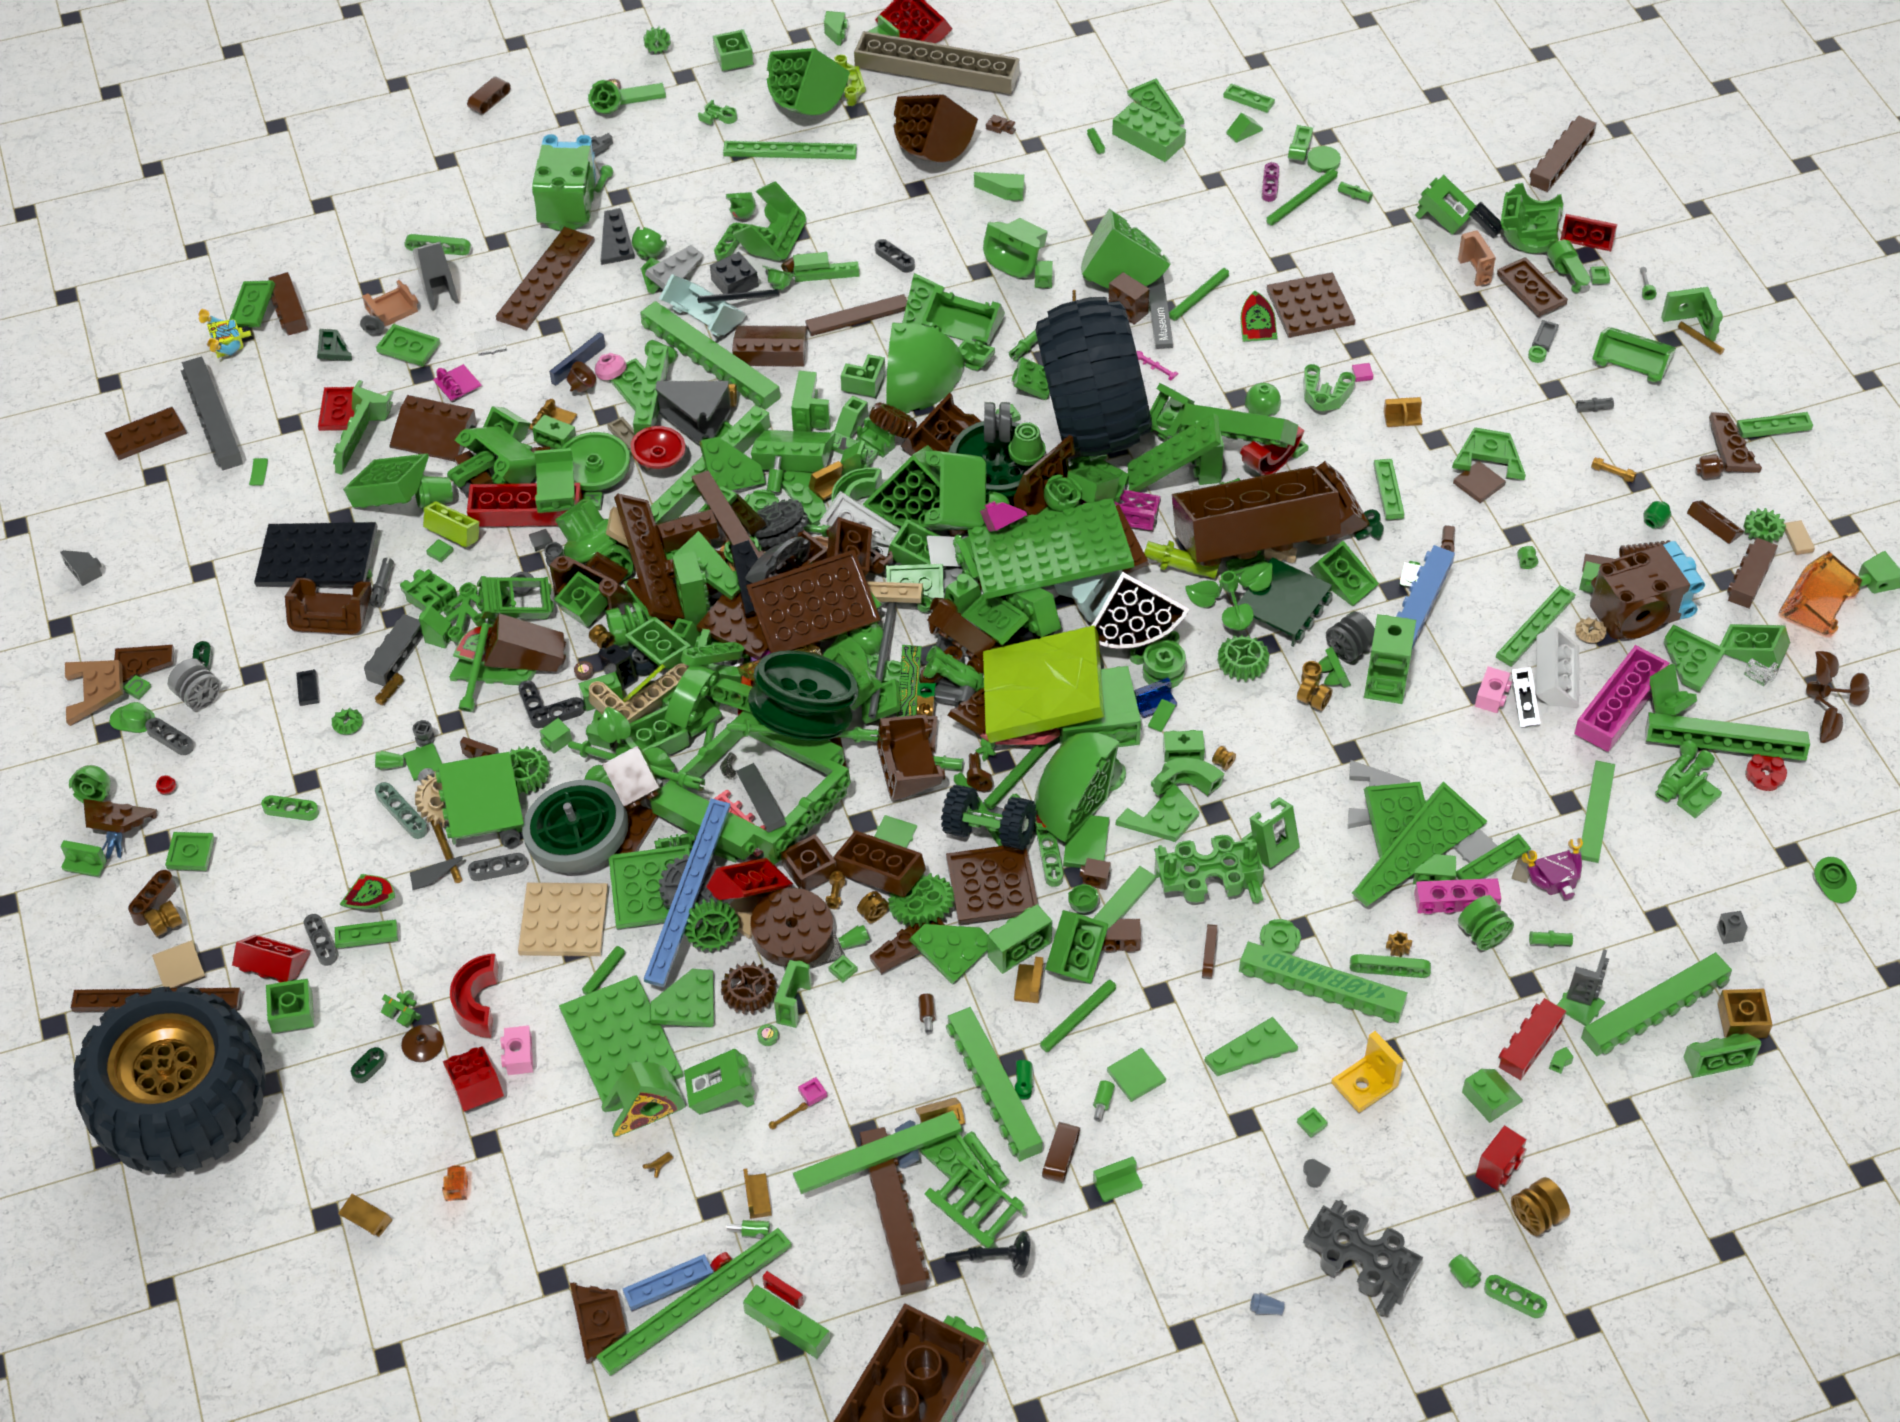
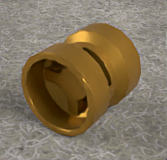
M602 624L594 626L589 632V638L594 643H597L600 649L608 648L615 642L614 635L611 632H607V629Z
M1315 661L1304 663L1301 682L1306 677L1316 680L1319 685L1322 672L1321 665Z

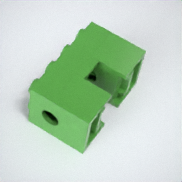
M1377 614L1364 698L1398 704L1403 703L1416 620Z

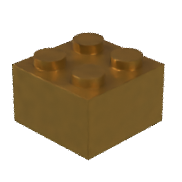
M1765 989L1722 990L1717 1004L1725 1038L1733 1034L1741 1035L1746 1033L1755 1038H1768L1773 1024Z

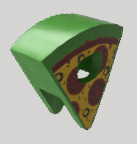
M653 1062L629 1064L601 1106L604 1112L617 1111L623 1108L612 1129L614 1137L651 1124L686 1107L672 1074L662 1065Z

